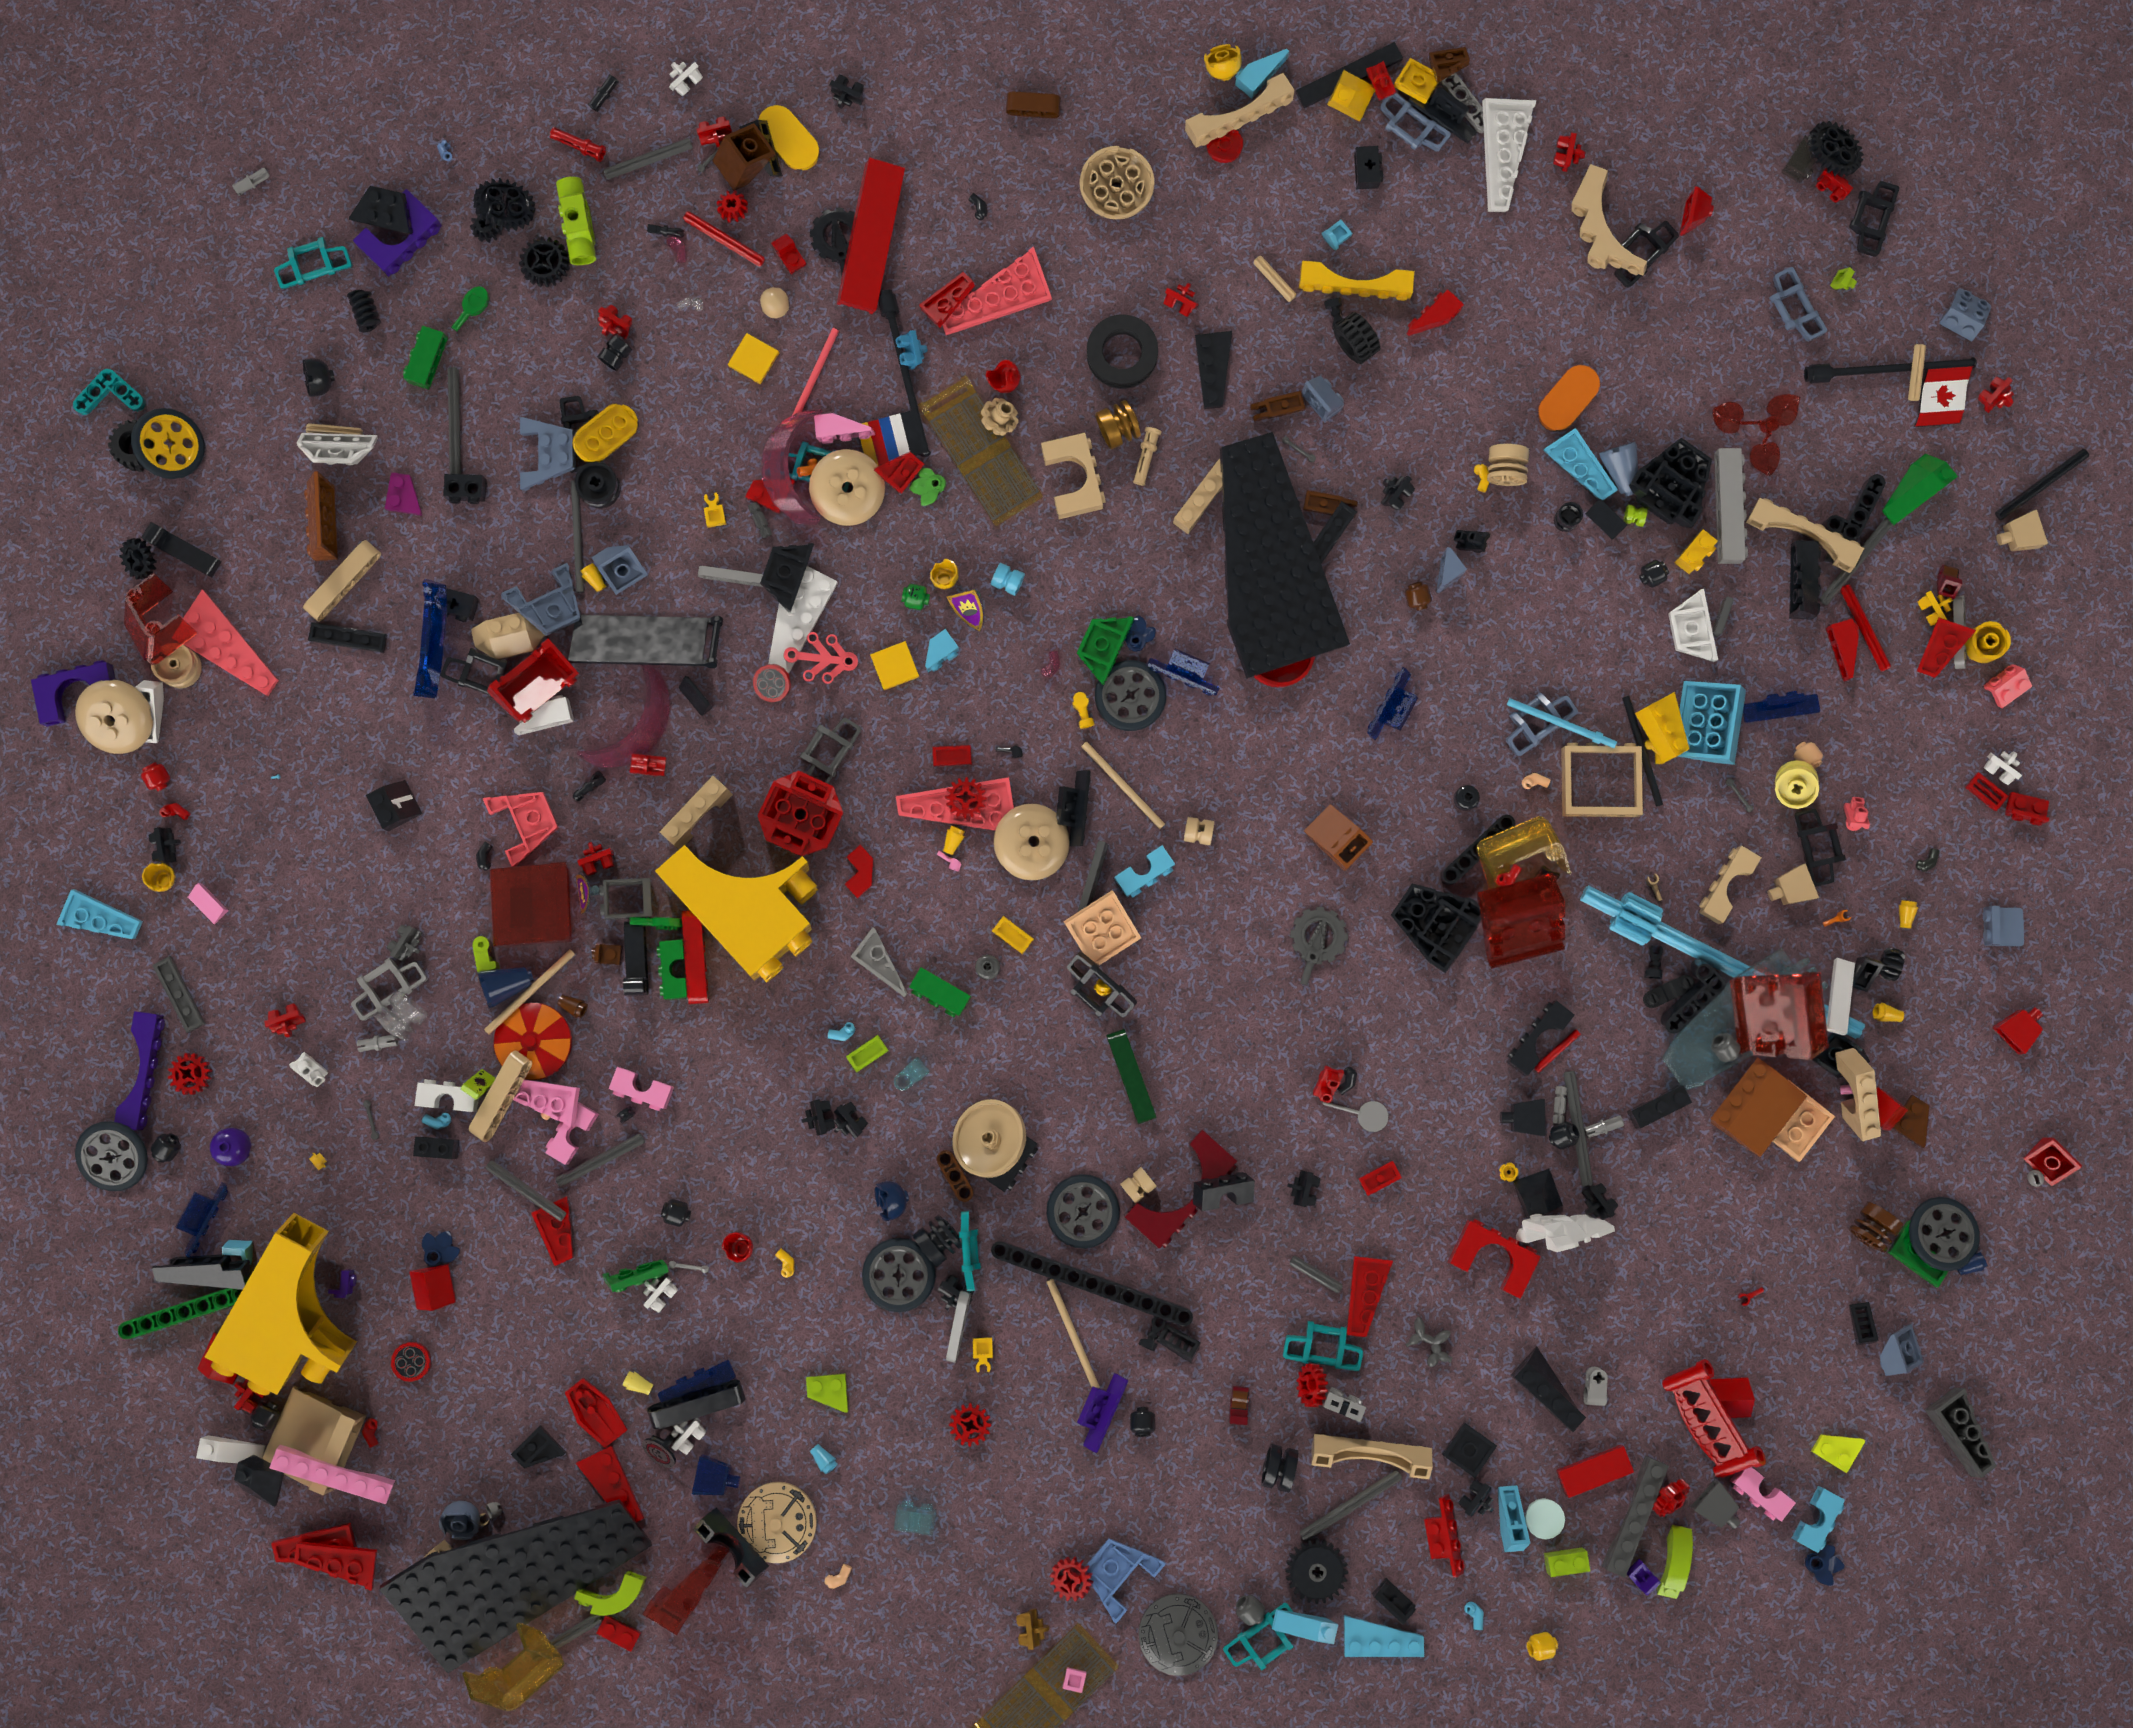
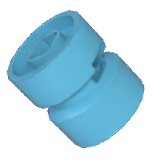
M1000 563L992 578L991 586L998 589L1005 587L1007 593L1016 596L1025 573L1018 570L1011 572L1010 566Z

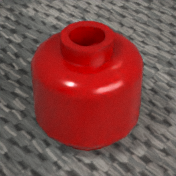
M154 762L142 769L141 778L149 790L156 788L158 792L168 787L167 782L170 781L171 777L163 764Z

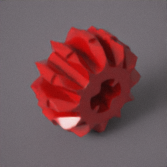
M727 190L726 196L720 194L721 200L717 201V206H719L717 212L721 214V219L727 218L729 223L735 219V222L738 223V217L744 219V213L748 212L746 207L748 202L744 199L742 193L738 195L737 191L734 190L730 194Z

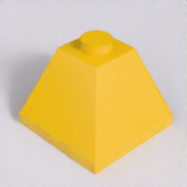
M1343 70L1327 105L1357 121H1361L1374 94V88L1368 82Z

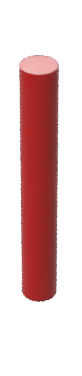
M1575 1029L1535 1066L1534 1070L1540 1073L1581 1035L1580 1032Z

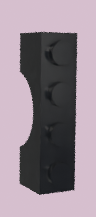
M1557 1000L1552 1003L1548 1002L1542 1009L1544 1014L1540 1018H1535L1530 1025L1533 1027L1530 1032H1525L1519 1039L1521 1043L1517 1049L1515 1047L1512 1048L1507 1055L1509 1057L1507 1063L1524 1076H1529L1540 1061L1535 1049L1539 1035L1548 1029L1564 1030L1575 1016Z
M717 1507L705 1515L694 1527L693 1530L706 1544L717 1543L730 1551L735 1561L733 1574L745 1588L761 1577L769 1567L765 1560Z

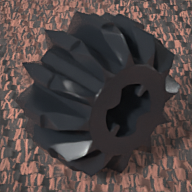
M476 214L477 218H471L473 224L470 225V229L473 231L474 237H478L479 241L483 242L486 239L490 243L492 237L494 240H497L496 234L502 235L499 226L492 228V223L485 224L486 219H479L480 214Z
M1889 947L1884 950L1880 959L1881 962H1884V966L1878 974L1879 977L1888 981H1895L1899 978L1905 963L1903 951Z

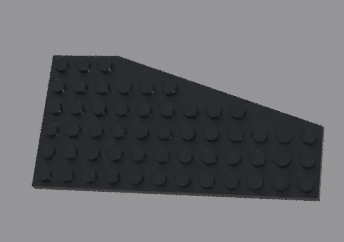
M1273 432L1221 447L1220 466L1223 485L1222 515L1223 531L1225 534L1226 560L1224 563L1228 607L1227 626L1246 679L1350 645Z
M618 1499L597 1505L594 1509L566 1517L562 1515L534 1523L531 1527L503 1535L499 1533L440 1553L438 1551L433 1552L382 1583L380 1591L448 1674L573 1596L579 1589H584L652 1546V1542L622 1501Z

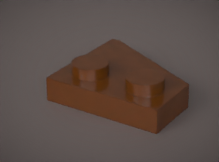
M1466 47L1429 53V61L1437 82L1446 79L1470 64Z

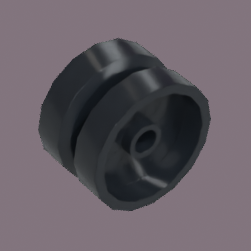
M587 463L576 474V491L589 506L598 509L607 508L618 499L621 491L620 481L613 470L605 463Z
M1270 1444L1263 1464L1261 1486L1272 1489L1277 1481L1278 1490L1289 1493L1295 1478L1299 1451L1287 1448L1282 1457V1447Z

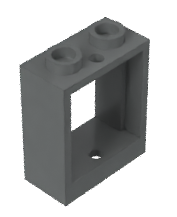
M650 878L603 880V885H599L600 896H604V904H600L601 916L605 915V920L630 919V917L652 918ZM642 885L643 913L609 914L608 887Z

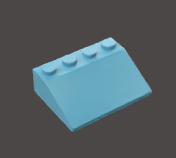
M1684 681L1679 711L1689 750L1680 754L1679 757L1735 765L1746 690L1741 685Z

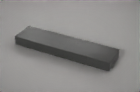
M1099 840L1097 843L1078 912L1093 901L1109 847L1106 842Z
M172 956L152 965L186 1033H190L205 1025L206 1023Z

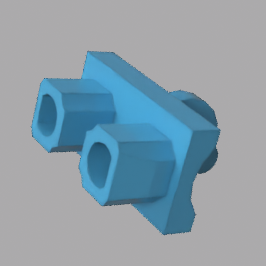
M910 330L906 335H900L896 338L897 347L905 349V353H902L899 358L901 365H907L909 370L915 369V366L922 363V359H924L923 353L928 351L927 346L921 345V341L917 340L916 330Z

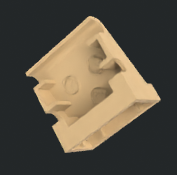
M293 1386L262 1459L271 1463L276 1449L279 1445L299 1450L321 1461L344 1468L366 1415L344 1406L333 1405L332 1401L311 1392H302L298 1390V1387ZM284 1473V1475L308 1486L309 1490L318 1494L325 1495L335 1490V1488Z

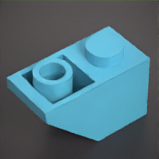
M946 629L929 641L925 664L928 672L931 670L933 672L937 671L942 667V662L947 659L950 661L958 655L959 647Z

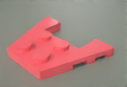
M543 792L483 798L490 815L509 808L522 838V844L505 851L511 867L517 866L559 828Z

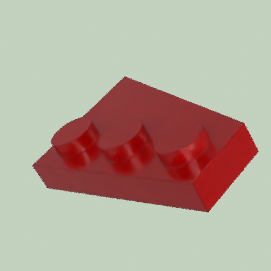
M962 272L919 304V306L941 328L975 287L973 280Z

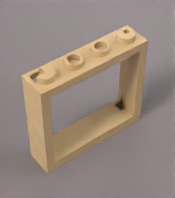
M1567 743V746L1561 748L1562 816L1640 817L1643 815L1642 746H1636L1635 743H1625L1624 746H1617L1616 744L1615 748L1607 745L1598 746L1597 743H1586V746H1578V743ZM1571 753H1634L1635 807H1572Z

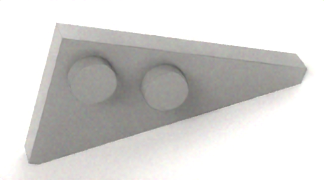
M872 927L851 955V958L905 997L908 993L876 929Z

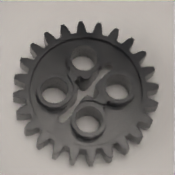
M1823 121L1821 124L1818 123L1807 137L1809 139L1807 144L1811 146L1808 150L1814 153L1811 157L1817 158L1816 164L1821 163V169L1826 167L1827 173L1833 171L1834 176L1839 173L1840 177L1844 175L1848 177L1863 162L1861 157L1864 154L1860 152L1862 147L1857 146L1859 140H1854L1855 135H1850L1849 129L1845 131L1843 125L1838 127L1837 122L1832 125L1831 121L1827 123Z
M499 178L498 182L491 179V184L485 181L484 185L480 184L479 189H476L473 198V208H476V214H480L479 219H486L485 224L492 223V228L499 226L500 231H502L503 227H506L508 232H510V228L517 231L518 226L524 229V226L529 225L530 221L533 220L536 209L534 208L535 202L532 201L533 196H528L529 191H523V185L517 187L516 182L510 184L509 179L506 182H503L501 178Z

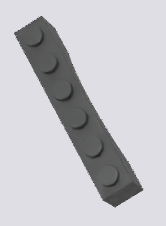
M1645 1455L1638 1472L1635 1490L1627 1514L1603 1561L1602 1566L1606 1570L1624 1578L1626 1577L1654 1506L1653 1504L1656 1501L1669 1468L1665 1463Z

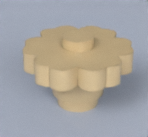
M994 398L992 402L987 401L981 410V414L984 416L981 420L987 430H993L995 435L1005 436L1007 432H1012L1018 424V419L1016 418L1017 410L1013 404L1003 398Z

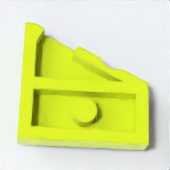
M1821 1434L1811 1452L1847 1473L1863 1447L1865 1440L1862 1438Z

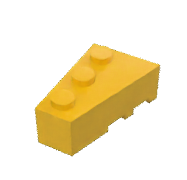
M1675 692L1635 713L1662 763L1689 750Z

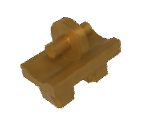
M1030 1609L1016 1616L1017 1625L1026 1626V1633L1019 1634V1645L1028 1646V1650H1034L1035 1647L1041 1645L1040 1640L1045 1639L1044 1632L1050 1630L1049 1625H1043V1618H1038L1037 1609Z

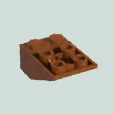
M1331 804L1304 830L1343 871L1347 870L1373 843L1357 825Z

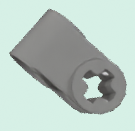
M1593 1366L1586 1371L1583 1394L1585 1405L1605 1406L1607 1403L1608 1377L1606 1372L1599 1367ZM1598 1373L1600 1378L1593 1379V1376H1597Z

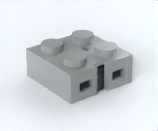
M1331 1387L1330 1390L1328 1389V1392L1325 1393L1326 1400H1322V1406L1361 1422L1366 1409L1362 1404L1363 1401L1349 1394V1397L1344 1396L1345 1393L1334 1387Z

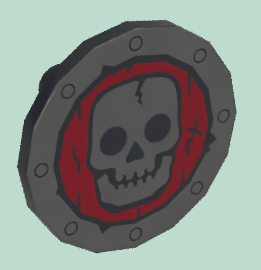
M669 1433L665 1440L652 1435L651 1438H646L643 1441L642 1447L645 1453L654 1462L667 1468H671L676 1464V1458L668 1448L676 1438L671 1433Z

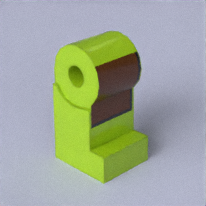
M479 936L473 941L477 972L500 969L499 962L493 961L491 950L493 944L491 940L483 936Z

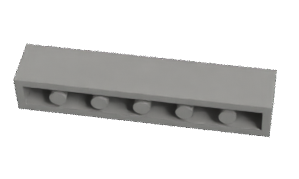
M1719 448L1714 453L1718 564H1741L1748 556V548L1745 547L1747 529L1744 528V521H1746L1747 513L1744 510L1743 504L1746 500V492L1743 491L1745 473H1742V466L1744 465L1745 457L1742 454V448Z

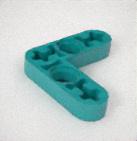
M104 369L75 398L73 408L79 414L87 415L110 391L133 411L143 410L146 406V401L143 396L111 369ZM109 375L112 380L108 381L105 377ZM99 383H103L106 387L104 388ZM126 386V393L119 395V387ZM96 387L100 388V394L95 397L92 396V390ZM86 396H88L89 398H91L93 401H92V402L89 401V400L86 398ZM132 396L133 398L138 400L139 404L135 405L134 402L129 399V397ZM80 403H84L86 408H81Z

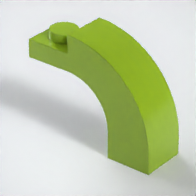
M1672 1525L1667 1536L1666 1567L1660 1580L1661 1584L1657 1587V1595L1677 1599L1680 1591H1684L1692 1561V1529Z
M627 1571L620 1589L616 1593L606 1596L585 1589H579L574 1599L578 1600L580 1605L587 1607L592 1605L590 1614L599 1616L616 1614L627 1608L638 1597L647 1577Z

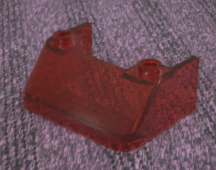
M154 572L135 587L128 590L125 596L124 626L141 656L150 665L158 664L198 634L179 614L164 625L158 620L146 622L143 614L173 592Z

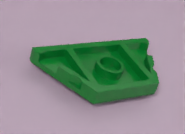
M1129 616L1128 618L1119 619L1115 617L1104 620L1101 618L1092 619L1079 646L1077 655L1103 685L1107 681L1135 620L1134 617Z

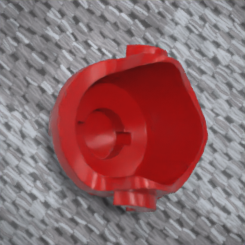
M1003 360L994 370L986 371L988 383L997 392L1010 393L1020 383V371L1015 363L1009 360Z

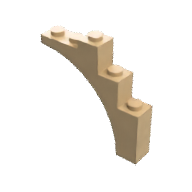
M1590 164L1572 201V212L1580 217L1585 216L1580 227V238L1589 243L1594 242L1588 254V263L1597 269H1605L1607 264L1610 263L1613 267L1624 268L1631 274L1644 275L1647 261L1625 249L1615 239L1606 224L1602 211V195L1608 179V170Z

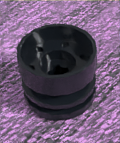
M939 1214L934 1217L939 1224L938 1226L932 1221L928 1222L932 1229L931 1232L922 1227L912 1235L916 1243L936 1267L947 1260V1256L944 1253L945 1249L952 1254L956 1252L952 1247L953 1243L958 1249L962 1248V1243L956 1230Z

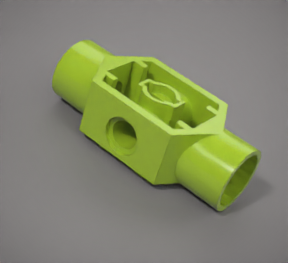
M579 177L559 179L556 182L560 203L558 209L564 221L561 225L563 234L567 238L570 263L573 265L591 264L596 261L594 248L596 242L583 181Z

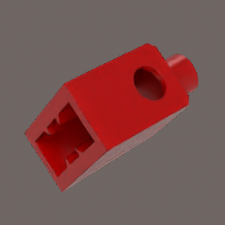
M2035 1007L2029 1013L2024 1009L2017 1010L1992 1028L2017 1054H2026L2043 1031V1028L2037 1023L2043 1014Z

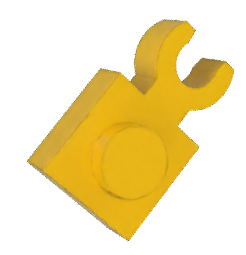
M717 492L714 493L715 499L713 501L709 500L707 494L704 495V500L709 505V507L704 508L708 528L726 525L723 505H717L719 503Z
M992 1337L973 1338V1359L979 1358V1362L976 1365L977 1372H980V1365L982 1364L987 1366V1372L991 1370V1365L987 1358H993Z

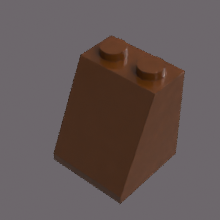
M755 123L724 136L713 162L734 191L748 185L776 153Z

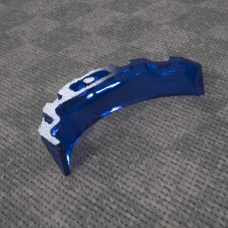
M424 579L422 586H424V612L420 659L413 696L437 698L446 633L447 586Z

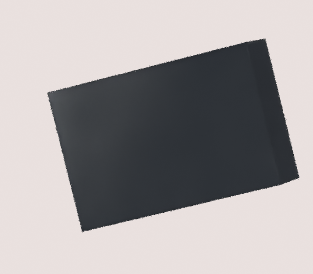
M1867 956L1857 958L1852 987L1868 992L1884 966V962Z

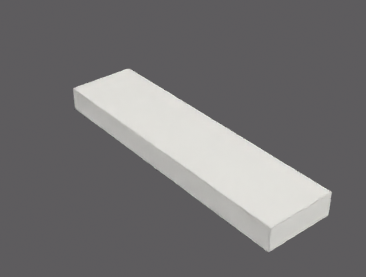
M1836 958L1833 964L1826 1030L1846 1035L1855 963Z

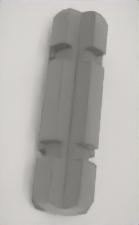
M1556 1086L1555 1094H1557L1554 1101L1555 1115H1553V1123L1555 1124L1564 1122L1565 1118L1563 1113H1565L1567 1088L1564 1086Z

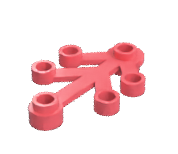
M810 632L807 635V641L820 654L798 652L794 647L787 648L783 654L785 661L788 663H794L797 660L819 662L811 670H806L803 673V679L806 682H811L815 675L830 663L839 665L831 672H826L822 675V681L825 684H830L843 670L852 671L858 665L857 656L852 652H845L837 642V637L833 634L826 637V644L832 646L839 656H831L818 640V635L815 632ZM815 635L816 640L810 641L809 636ZM833 637L835 643L830 644L828 638ZM790 651H793L795 653L794 658H790L788 656V653ZM846 658H850L852 660L851 665H847L845 663ZM811 673L812 678L806 679L805 674ZM830 675L831 681H825L824 676Z

